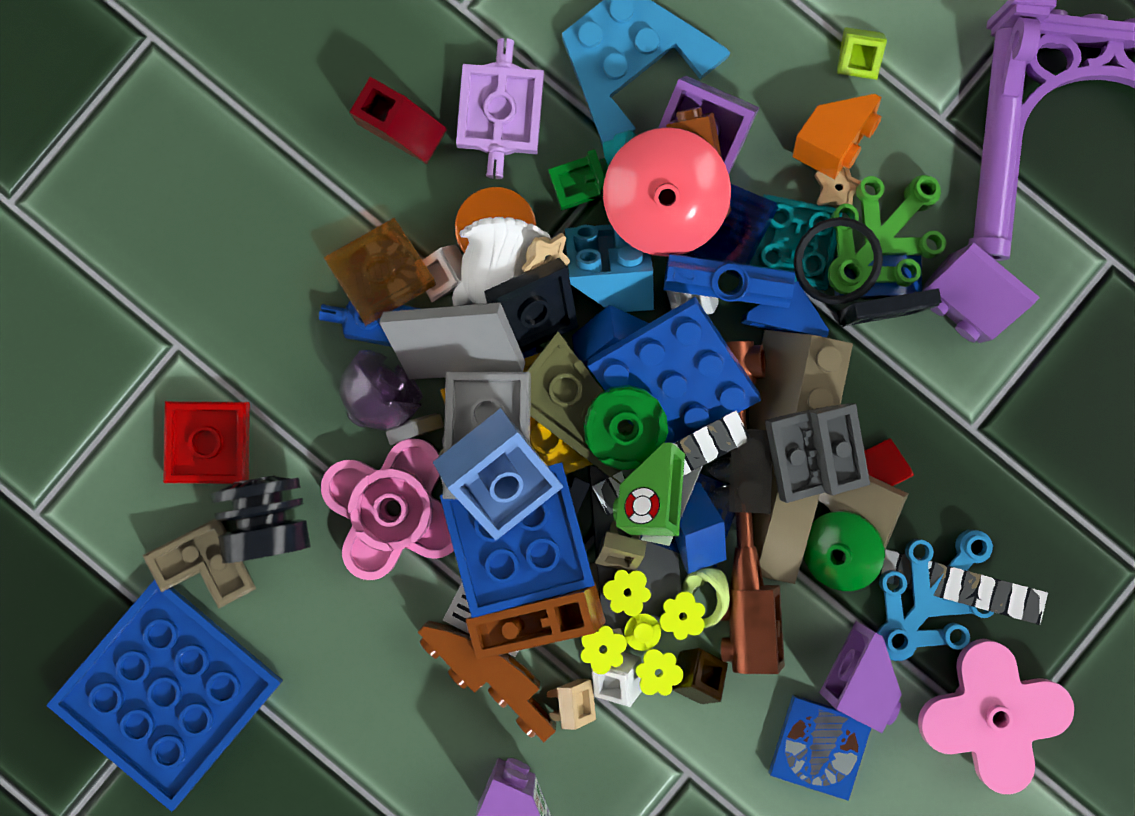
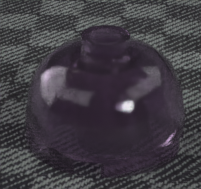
M360 350L349 363L341 376L339 392L341 401L347 410L346 414L354 424L359 427L385 431L402 426L421 407L422 403L418 402L423 396L416 382L413 379L409 380L402 367L397 365L394 372L389 366L383 364L387 357L372 350Z

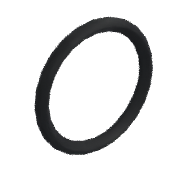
M829 218L811 227L800 239L794 255V272L802 289L812 298L822 303L845 304L857 300L866 294L876 283L883 263L882 249L878 238L865 224L850 218ZM834 226H845L859 231L867 238L873 250V268L865 283L855 291L839 296L827 295L817 291L805 278L802 267L804 250L808 242L820 231Z

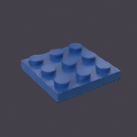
M696 297L588 359L587 367L605 391L614 386L632 385L645 389L658 399L667 416L668 435L665 443H675L734 411L739 413L761 401L759 391Z
M562 462L548 467L561 482L563 488L497 540L486 531L459 500L443 499V494L440 495L472 618L595 586Z

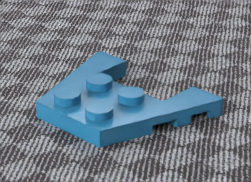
M603 0L562 33L563 43L579 86H581L602 147L605 141L613 140L615 134L632 130L635 133L636 130L635 126L614 102L612 97L673 48L676 49L700 80L724 62L730 55L727 48L652 0Z

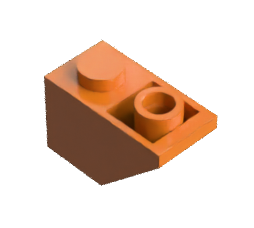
M870 94L818 105L796 136L792 157L835 180L843 166L850 169L861 151V146L858 144L864 136L871 138L882 118V116L877 114L882 97Z

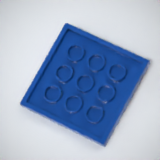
M154 579L46 706L172 812L283 680L176 589L171 587L161 592Z

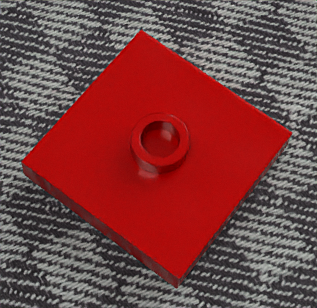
M165 401L163 483L233 484L234 482L249 480L250 402Z

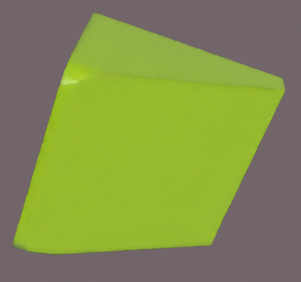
M845 27L842 35L837 74L877 80L887 43L885 35L880 32Z

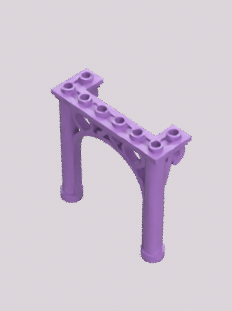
M1008 0L987 21L986 29L991 30V36H994L995 39L974 236L969 239L968 245L975 243L996 261L1010 259L1022 137L1027 118L1035 105L1047 93L1069 83L1084 80H1106L1135 88V63L1125 53V51L1135 52V18L1125 21L1108 20V16L1104 14H1088L1083 17L1070 16L1065 10L1054 9L1057 0ZM1078 46L1101 49L1098 57L1087 59L1081 63L1082 67L1078 68L1082 60L1081 51ZM1040 48L1058 49L1063 52L1067 58L1066 69L1056 76L1045 70L1037 60L1038 50ZM1026 71L1028 76L1040 84V86L1022 102Z

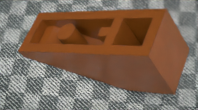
M596 583L595 586L466 619L476 660L594 634L606 623Z

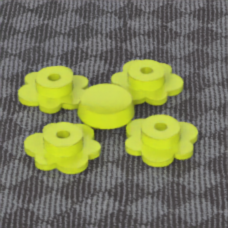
M618 570L614 574V580H609L604 584L603 594L608 600H611L610 608L613 612L620 613L624 611L627 615L633 616L625 626V637L622 634L613 633L609 626L603 625L598 632L582 636L581 642L584 649L581 651L580 657L583 662L590 663L595 673L605 674L610 670L611 666L618 667L623 663L621 653L626 649L627 643L635 650L646 651L643 656L644 663L638 664L635 669L636 675L641 678L639 682L640 689L646 695H654L659 692L661 695L667 696L672 692V685H677L682 681L683 671L676 665V657L673 653L666 652L662 654L659 650L652 648L660 640L661 628L666 632H673L674 637L679 640L685 639L688 634L699 635L704 629V621L701 617L705 613V607L703 604L695 602V598L690 592L682 591L676 595L675 600L669 598L664 601L663 609L665 612L660 616L658 623L653 616L640 614L643 609L642 602L648 601L651 597L650 590L645 587L647 583L645 574L638 570L631 571L629 574L625 570ZM627 588L630 589V593L628 595H624V590ZM684 612V618L680 619V613ZM605 645L606 649L603 652L599 651V648ZM657 669H661L659 675H655Z

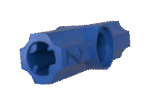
M669 254L663 290L720 298L727 302L742 301L789 308L793 299L795 272L739 264L730 260L718 261ZM726 270H735L739 274L740 281L738 286L732 291L725 292L720 290L718 287L719 276Z

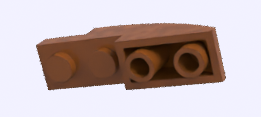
M427 621L418 631L423 637L420 640V644L434 659L440 656L451 667L448 670V674L462 689L468 686L475 693L487 682L491 686L488 689L491 697L501 707L505 708L509 705L519 716L516 719L517 724L531 738L537 735L544 743L556 732V721L551 720L545 709L532 697L540 689V681L519 661L508 653L476 660L469 633L447 624Z

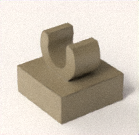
M614 520L597 548L595 564L627 572L637 570L645 556L647 542L639 540L641 535H630V537L619 535L618 527H616Z

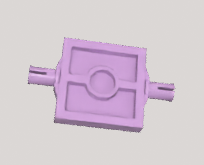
M504 38L497 39L496 62L486 65L463 64L456 146L457 148L475 149L487 153L486 177L494 179L495 163L496 179L503 178L504 155L512 153L538 154L544 70L523 69L512 64L514 40L508 38L505 54Z

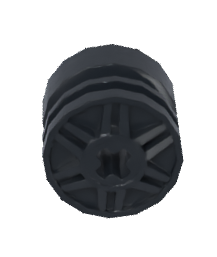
M275 475L234 482L218 492L211 493L212 503L232 500L233 510L215 513V520L236 521L237 529L218 536L223 563L253 560L311 547L307 521L287 519L286 511L304 504L303 498L284 501L282 491L301 488L299 478L291 479L276 477Z

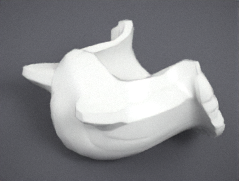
M511 217L483 218L474 221L471 225L465 226L459 234L461 238H468L469 244L462 258V281L453 291V306H464L472 303L475 305L487 304L484 291L526 273L522 270V266L527 262V248L534 238H550V235L532 223L527 224L523 220Z

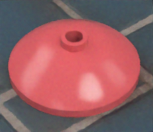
M672 127L648 130L626 142L610 162L603 186L605 211L617 234L637 250L656 256L685 254L706 243L722 225L727 215L731 198L729 174L724 161L716 149L699 135L688 130ZM664 189H671L676 194L674 201L670 204H664L659 200V194Z

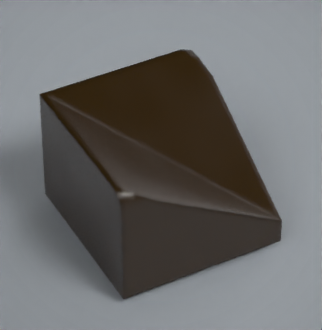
M701 648L681 651L676 665L682 669L683 679L679 684L672 685V690L699 704L721 702L728 663L723 662L720 658Z

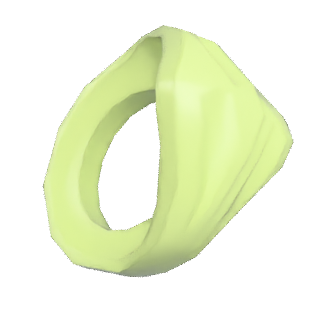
M703 568L689 573L682 584V591L690 592L693 596L697 588L703 586L705 581L709 582L716 589L718 600L716 610L708 618H702L704 628L717 624L726 614L730 602L726 575L723 571L714 568Z

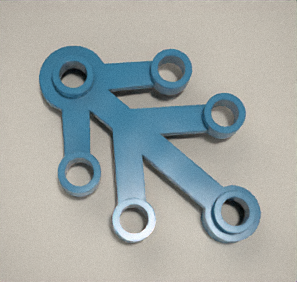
M978 530L963 531L955 542L957 555L948 566L967 571L973 563L986 561L993 550L990 537ZM913 539L905 548L906 557L910 560L914 600V606L905 617L903 616L901 594L907 588L905 576L898 571L887 570L882 573L879 579L880 588L884 591L887 622L880 626L877 633L883 636L890 660L893 661L908 659L914 654L917 647L947 645L959 650L968 645L970 633L967 628L958 623H949L943 629L918 630L928 617L974 614L981 618H988L994 614V612L987 610L978 612L976 607L933 596L943 574L930 588L928 562L932 559L934 551L931 544L925 540ZM979 539L982 542L983 548L979 554L975 555L971 551V544ZM918 544H922L925 547V555L921 559H916L913 555V549ZM896 575L899 579V585L896 589L889 590L887 580L889 577ZM955 629H959L962 634L961 639L956 643H952L950 641V633ZM896 634H902L904 636L903 645L894 648L892 638Z

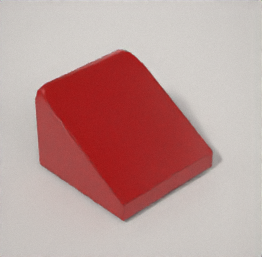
M891 438L864 450L868 475L891 486L914 476L911 467Z

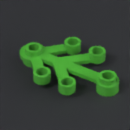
M928 175L915 177L904 190L905 201L882 226L878 199L884 193L883 182L875 176H868L857 186L856 196L861 201L863 224L871 229L878 238L882 255H922L925 258L932 259L944 251L946 240L938 231H928L922 237L894 238L917 211H926L939 200L941 188L935 178ZM865 185L873 187L875 195L868 194L865 191ZM920 185L926 187L930 195L924 194L921 191ZM851 204L839 205L831 215V218H838L839 213H845L850 219L859 220V213ZM834 226L838 257L830 264L827 274L831 287L836 292L845 295L861 287L868 279L873 266L868 265L874 260L871 244L865 236V245L856 254L852 228ZM927 239L935 242L936 250H932L927 246ZM903 259L895 267L882 266L876 283H896L907 287L919 279L921 268L915 260ZM901 267L908 268L911 271L912 277H904L901 273ZM844 268L851 269L856 275L855 279L848 278L844 273Z

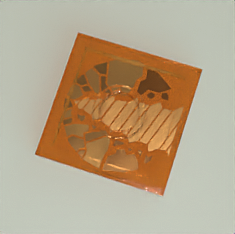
M395 218L324 257L327 265L365 326L379 319L383 312L392 311L436 286L435 279Z

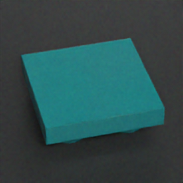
M763 194L759 208L768 211L769 214L767 216L758 212V219L765 222L763 225L756 223V229L760 231L758 234L754 233L755 241L752 243L748 265L794 271V255L800 239L811 227L831 218L836 208ZM834 227L824 229L816 234L808 242L802 258L803 272L809 284L816 289H828L829 280L827 273L834 259L837 244Z

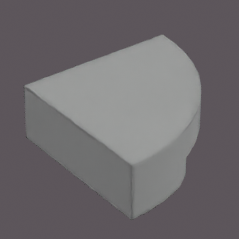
M433 413L388 429L386 435L391 446L406 439H413L444 427L441 415Z

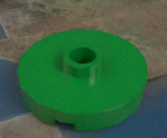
M632 385L614 386L598 394L589 405L583 422L585 441L593 455L606 466L620 470L637 469L654 451L665 443L668 435L667 416L658 399L645 389ZM630 420L633 423L632 430L628 433L620 432L617 429L620 421Z

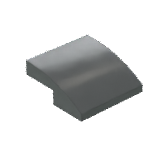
M855 403L816 408L765 420L781 501L789 503L821 493L833 496L870 485Z

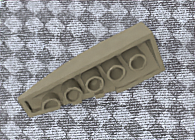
M764 330L761 345H763L765 351L766 374L764 378H756V383L754 384L760 393L761 401L748 407L750 438L752 439L749 444V458L751 460L753 542L757 549L762 577L795 584L820 494L789 503L780 500L765 420L796 412L840 405L853 343L810 334Z

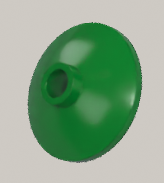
M832 511L820 516L812 523L803 556L810 572L822 584L839 591H855L868 586L877 578L884 565L885 548L879 532L867 519L849 511ZM833 550H842L846 555V560H837L833 555Z

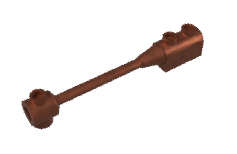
M754 341L726 342L753 384L756 383V378L765 377L766 358L763 345H754ZM745 409L739 412L738 415L747 430ZM748 442L732 450L737 547H735L729 588V607L726 614L720 620L729 621L730 637H722L721 657L723 662H732V671L735 673L779 674L785 667L780 585H764L757 549L753 542Z

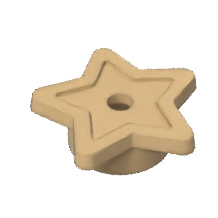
M843 166L835 180L820 171L815 173L814 176L821 186L817 205L838 207L841 204H853V196L856 195V188L861 181L851 176L850 169ZM837 184L841 185L842 190L838 191L835 186Z
M560 233L552 239L549 237L534 238L527 248V262L522 266V270L528 272L559 257L566 266L569 265L570 260L563 253L566 242L565 235Z

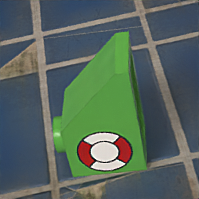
M663 443L620 484L619 497L614 500L613 517L616 527L630 535L679 536L685 453L673 443Z

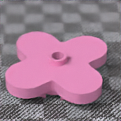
M406 439L397 443L390 450L380 470L361 461L343 460L333 464L325 472L321 482V494L324 502L331 510L351 520L352 527L342 547V558L346 568L354 576L363 580L382 578L395 567L404 548L432 559L445 557L454 551L442 503L432 496L440 475L433 464V461L439 457V452L431 443L422 439ZM390 501H397L400 504L401 511L399 515L392 516L388 513L387 505Z
M989 639L975 640L962 649L957 659V674L960 686L956 689L955 693L933 697L924 704L918 716L919 732L924 741L940 753L958 754L972 751L974 768L979 779L997 793L1014 794L1025 789L1034 776L1035 760L1032 742L1063 733L1073 720L1074 703L1068 691L1051 680L1037 678L1020 681L1015 657L1004 645ZM999 712L998 718L993 722V716Z

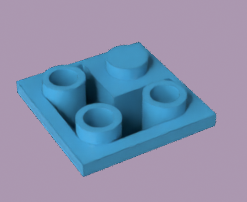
M581 225L575 228H565L567 257L570 260L568 265L569 279L572 286L605 308L611 305L624 312L654 310L653 267L650 254L639 251L625 242L612 225Z

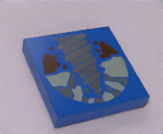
M792 694L768 773L770 776L849 801L871 727L833 707Z

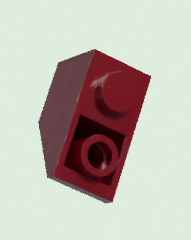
M369 77L349 112L357 125L425 164L429 162L447 131L445 126L407 97L372 77Z

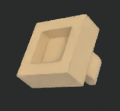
M577 679L547 692V697L558 698L559 710L549 713V717L551 720L561 721V729L576 730L596 720L592 679Z

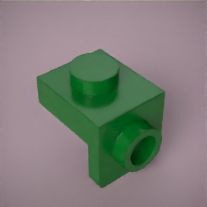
M595 149L587 151L586 157L548 169L561 211L603 197L604 179L609 165L605 158H598Z

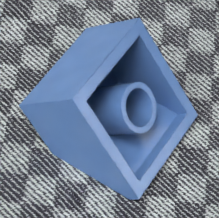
M501 408L433 461L448 490L495 540L499 539L563 488L561 482Z

